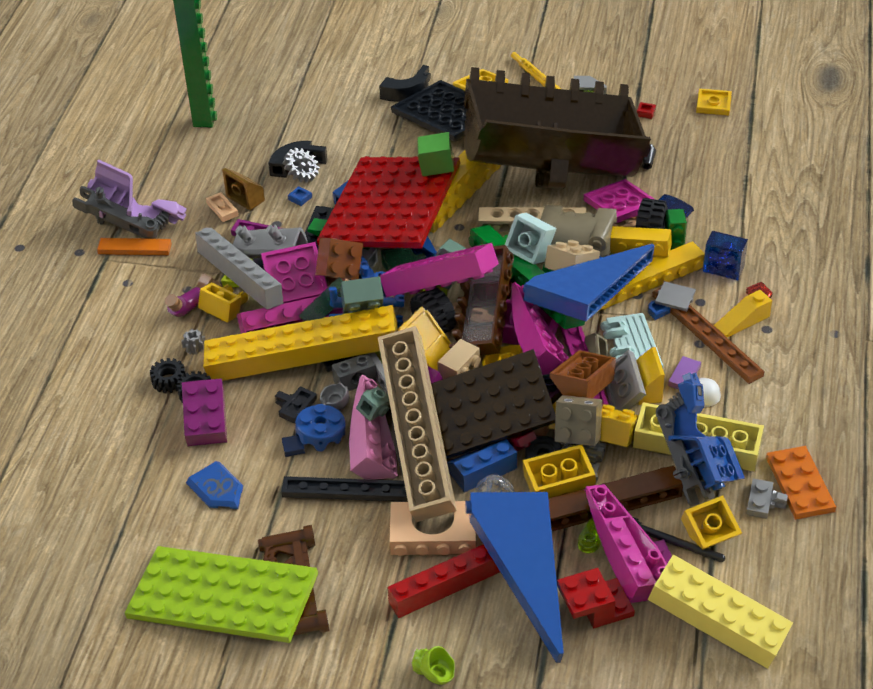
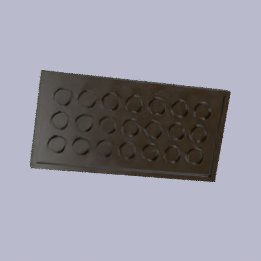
M534 349L431 383L446 459L555 423L556 414ZM389 404V410L385 414V416L387 419L392 441L402 472L394 423L391 413V407Z

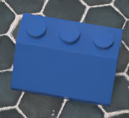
M507 439L470 451L447 462L449 474L465 493L517 469V451Z

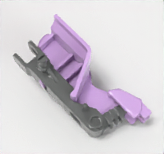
M97 160L95 178L89 181L87 187H80V195L88 200L83 201L76 197L72 200L75 209L94 215L98 224L100 222V225H102L105 221H108L148 239H155L159 229L163 230V227H166V224L169 222L176 224L178 220L183 221L186 217L185 212L187 209L177 202L160 199L152 202L151 206L139 205L133 198L132 175L101 160Z

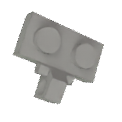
M753 479L746 514L767 519L769 508H786L788 495L772 491L774 482Z

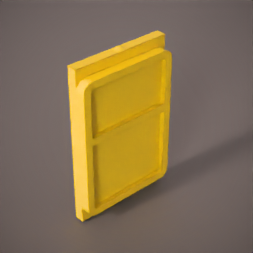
M422 306L397 330L401 331L416 326L422 337L427 366L438 371V361L450 350L449 344L452 343L431 313Z

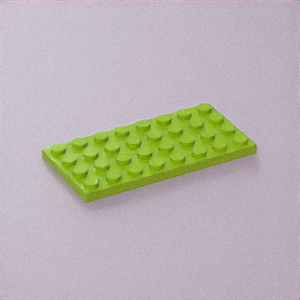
M157 546L125 611V616L127 619L290 643L318 576V570L315 567Z

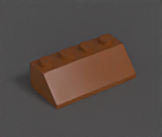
M579 350L550 372V378L565 396L594 398L614 380L616 358Z

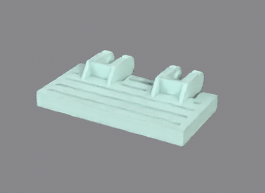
M643 313L606 318V321H603L600 325L601 330L604 331V338L614 339V348L609 353L616 360L627 350L634 352L635 358L638 359L651 347H656ZM659 355V359H660V362H661V365H662V368H663V363H662L661 358H660V355Z

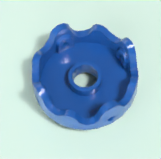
M317 404L307 407L296 417L295 435H299L302 444H312L317 451L322 452L326 449L328 443L335 442L338 444L343 435L345 436V417L338 409L332 406Z

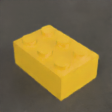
M581 444L523 460L524 477L530 492H548V498H552L564 493L586 488V486L596 485L595 472Z

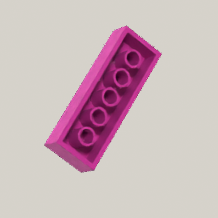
M488 243L398 265L380 275L386 297H395L399 294L405 295L406 292H409L411 295L420 292V289L424 288L425 291L436 288V285L446 287L454 281L463 283L471 277L474 280L480 279L485 276L484 274L492 272L493 268L499 263L493 244Z

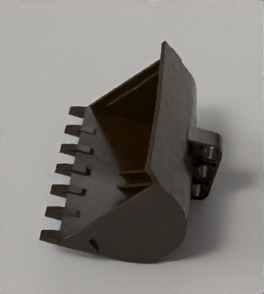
M471 67L470 77L466 79L464 108H466L464 149L469 161L536 169L535 186L537 188L564 189L567 184L568 173L633 177L638 172L643 158L648 157L651 149V138L645 135L632 98L628 97L629 87L627 84H620L618 95L604 94V82L595 81L594 93L579 91V79L571 78L569 90L555 89V76H546L545 87L530 86L529 73L521 74L519 85L505 83V71L502 70L496 71L495 82L479 80V68Z

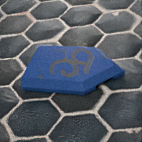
M215 461L187 479L186 484L209 508L221 506L239 509L243 485L220 462Z

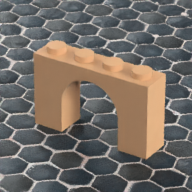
M455 501L457 511L454 512L453 524L448 530L439 534H425L414 527L412 523L413 516L410 513L408 502H391L390 555L462 554L476 548V531L470 523L469 514L465 513V501Z

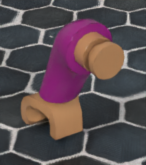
M203 273L198 280L197 286L181 296L170 294L165 298L167 310L175 317L185 316L198 305L201 288L211 282L220 287L223 286L220 282Z

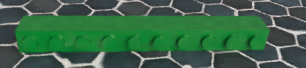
M173 0L193 127L213 128L214 121H217V111H214L215 98H212L213 84H210L211 70H208L209 56H206L207 42H204L205 28H202L201 0Z
M490 225L471 228L468 241L471 247L492 243L493 246L505 245L506 239ZM513 254L512 283L516 282L522 286L534 276L545 273L535 264ZM539 306L565 330L585 325V321Z

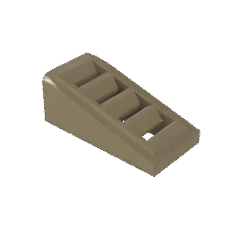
M597 333L590 334L584 338L589 352L609 356L607 339Z

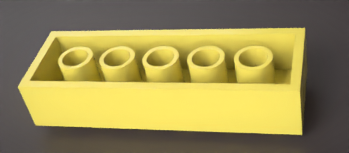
M643 402L634 431L633 448L671 455L656 417V409L659 405ZM701 413L697 414L698 430L706 436L727 437L731 441L741 469L755 472L764 425Z
M672 555L648 598L652 603L767 669L776 657L793 624L790 620L675 555Z

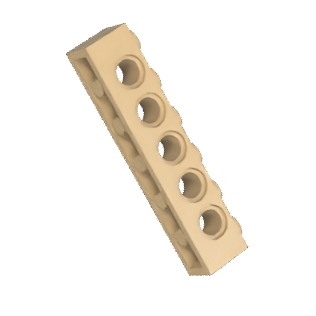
M479 207V227L490 225L500 235H508L515 215L528 213L541 219L544 207ZM563 208V212L586 213V208Z

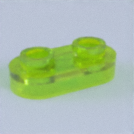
M593 518L589 520L578 537V548L584 553H594L602 544Z

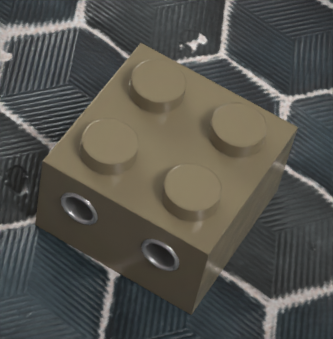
M562 395L556 401L555 441L595 446L601 439L602 399Z

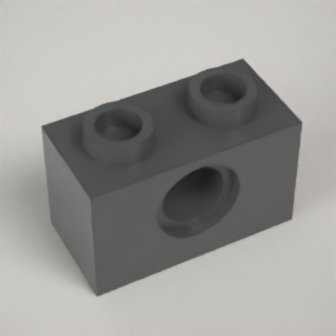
M368 353L332 365L333 382L335 384L341 382L345 387L347 386L348 391L357 389L360 376L362 375L377 382L376 366Z

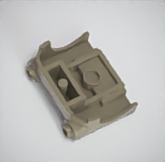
M545 205L540 220L557 228L551 245H555L556 242L568 243V240L578 241L579 245L593 246L594 250L600 251L601 257L610 255L612 226L617 222L616 209L598 208L597 213L592 214L590 212H563V206Z

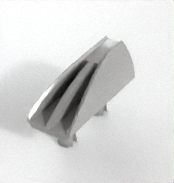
M240 225L236 228V237L233 245L247 257L253 259L261 258V253L307 244L308 240L302 227L278 229L276 225L274 227L269 225L266 229L248 230L245 225L244 227Z

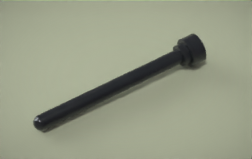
M633 517L646 534L652 538L664 539L666 543L718 562H724L726 559L724 554L708 548L702 549L697 544L644 526L638 518Z

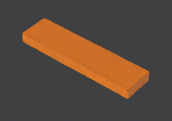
M100 238L97 252L98 254L169 255L172 242L171 239Z

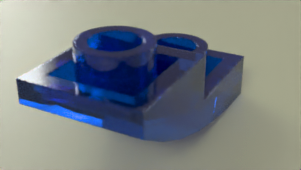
M664 194L658 199L666 201L667 210L684 209L686 218L694 211L692 206L676 197Z

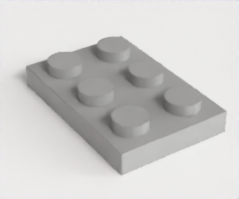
M627 350L616 360L614 380L605 387L609 403L616 410H629L646 396L634 352Z

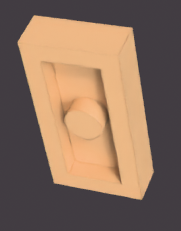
M222 192L206 198L207 205L222 222L239 216L238 210Z

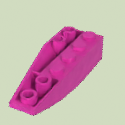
M514 282L512 284L511 302L514 328L518 342L523 352L534 349L542 375L550 374L569 357L563 352V345L556 339L536 305L524 301V285L520 286Z
M330 294L284 303L270 309L261 308L237 314V319L242 334L329 317L330 314H342L343 308L331 307Z
M605 484L586 486L585 491L603 549L630 603L649 601L648 598L667 565L659 548Z

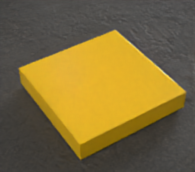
M699 89L696 113L729 116L732 91Z

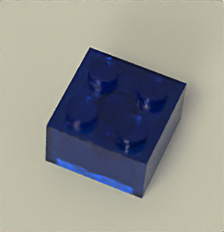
M712 231L705 247L703 272L739 280L745 266L748 239Z

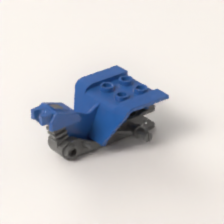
M689 372L682 376L683 382L678 384L680 392L672 396L673 399H668V403L657 407L656 417L677 468L673 472V475H676L674 478L682 481L683 492L688 504L696 506L699 504V499L695 488L700 487L705 499L714 498L713 491L724 488L727 482L745 479L731 441L724 436H706L698 430L697 414H700L705 406L703 384L700 383L696 373L691 374Z

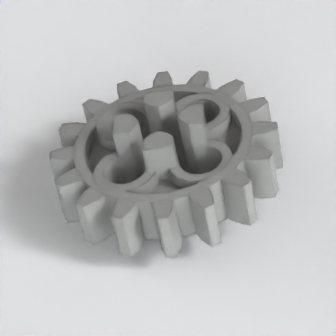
M294 148V150L290 149L284 156L283 164L286 165L284 170H288V175H293L294 180L298 178L299 182L303 180L306 183L309 180L313 181L318 175L320 167L317 166L318 161L313 159L315 156H310L309 151L305 153L303 148L300 151L297 148Z

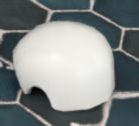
M699 378L700 383L703 384L704 407L717 404L721 398L718 384L709 378Z

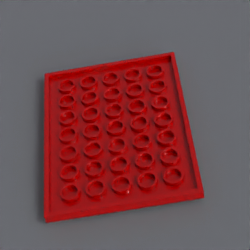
M417 156L361 157L317 239L318 246L320 238H333L363 243V247L422 248L461 164L460 158L454 157V172L422 176Z

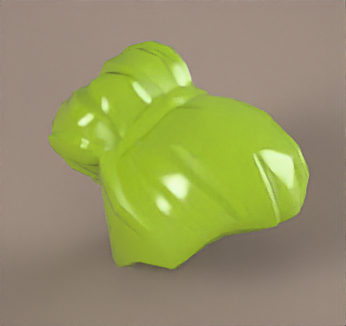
M435 646L429 650L426 648L416 649L412 660V668L417 674L424 675L430 682L444 685L452 681L455 663L443 647Z

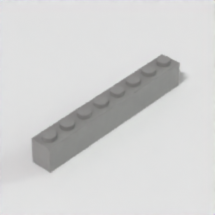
M204 228L199 232H195L197 252L265 309L283 304L282 285L214 229Z

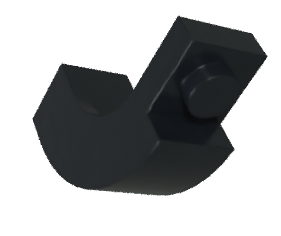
M423 65L417 74L409 79L399 80L386 77L379 85L380 99L400 102L428 87L431 79L429 66Z
M296 141L280 147L272 154L268 162L270 176L287 178L289 171L284 170L286 166L283 164L284 156L290 149L294 150V148H297L299 151L303 148L305 153L309 151L310 156L314 155L313 159L318 161V163L326 164L328 160L326 146L312 145V141Z

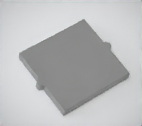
M664 281L661 289L658 290L655 304L687 312L690 303H693L696 289Z

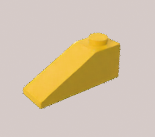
M758 290L744 297L714 324V327L728 338L770 317L772 300L761 290Z

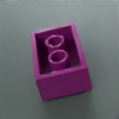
M222 378L182 382L184 436L187 447L227 443L225 395Z

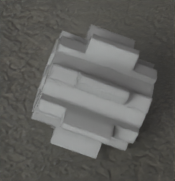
M197 329L186 331L183 335L184 339L181 340L182 348H186V352L189 354L202 352L205 336H201V332Z

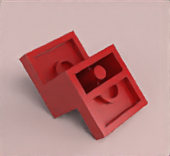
M598 567L557 579V587L573 619L587 615L593 629L635 615V610L618 578L605 581Z

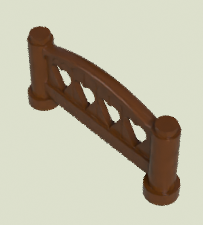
M312 525L303 526L301 530L265 536L262 539H258L259 550L264 552L263 561L276 562L277 558L274 556L277 553L292 556L284 562L285 564L310 567L307 547L316 546ZM314 588L311 590L294 635L319 630L321 633L330 631L326 609L317 611Z

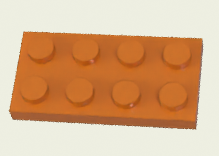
M806 446L767 453L766 459L782 493L788 495L787 504L795 520L835 512L836 505Z

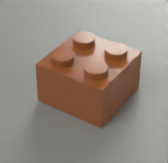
M320 238L315 275L346 278L348 280L359 279L363 243L333 238Z

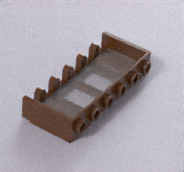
M506 245L493 246L499 264L493 268L492 272L484 274L485 276L480 279L474 280L471 277L468 278V281L460 283L464 296L458 297L457 302L462 308V312L455 313V320L459 324V329H454L452 335L457 342L462 339L479 347L480 356L500 354L503 342L504 314L507 311L506 299L507 295H509L508 285L512 276L511 269L514 261L513 253L509 251ZM456 343L449 344V348L451 349Z

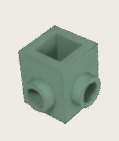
M378 386L371 390L367 389L362 394L356 409L369 421H372L378 416H384L388 412L389 396Z

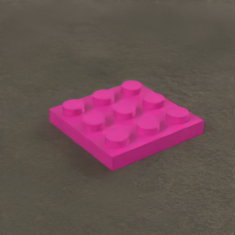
M626 179L583 194V200L596 210L598 208L616 209V223L637 216L643 198L654 199Z
M315 242L261 253L264 270L282 285L283 304L329 294L325 276L315 275L318 257Z

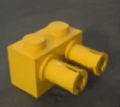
M211 282L200 289L198 308L228 323L237 317V314L240 312V306L248 301V295L246 293L243 294V291L238 294L233 293L234 290L229 284L220 287Z

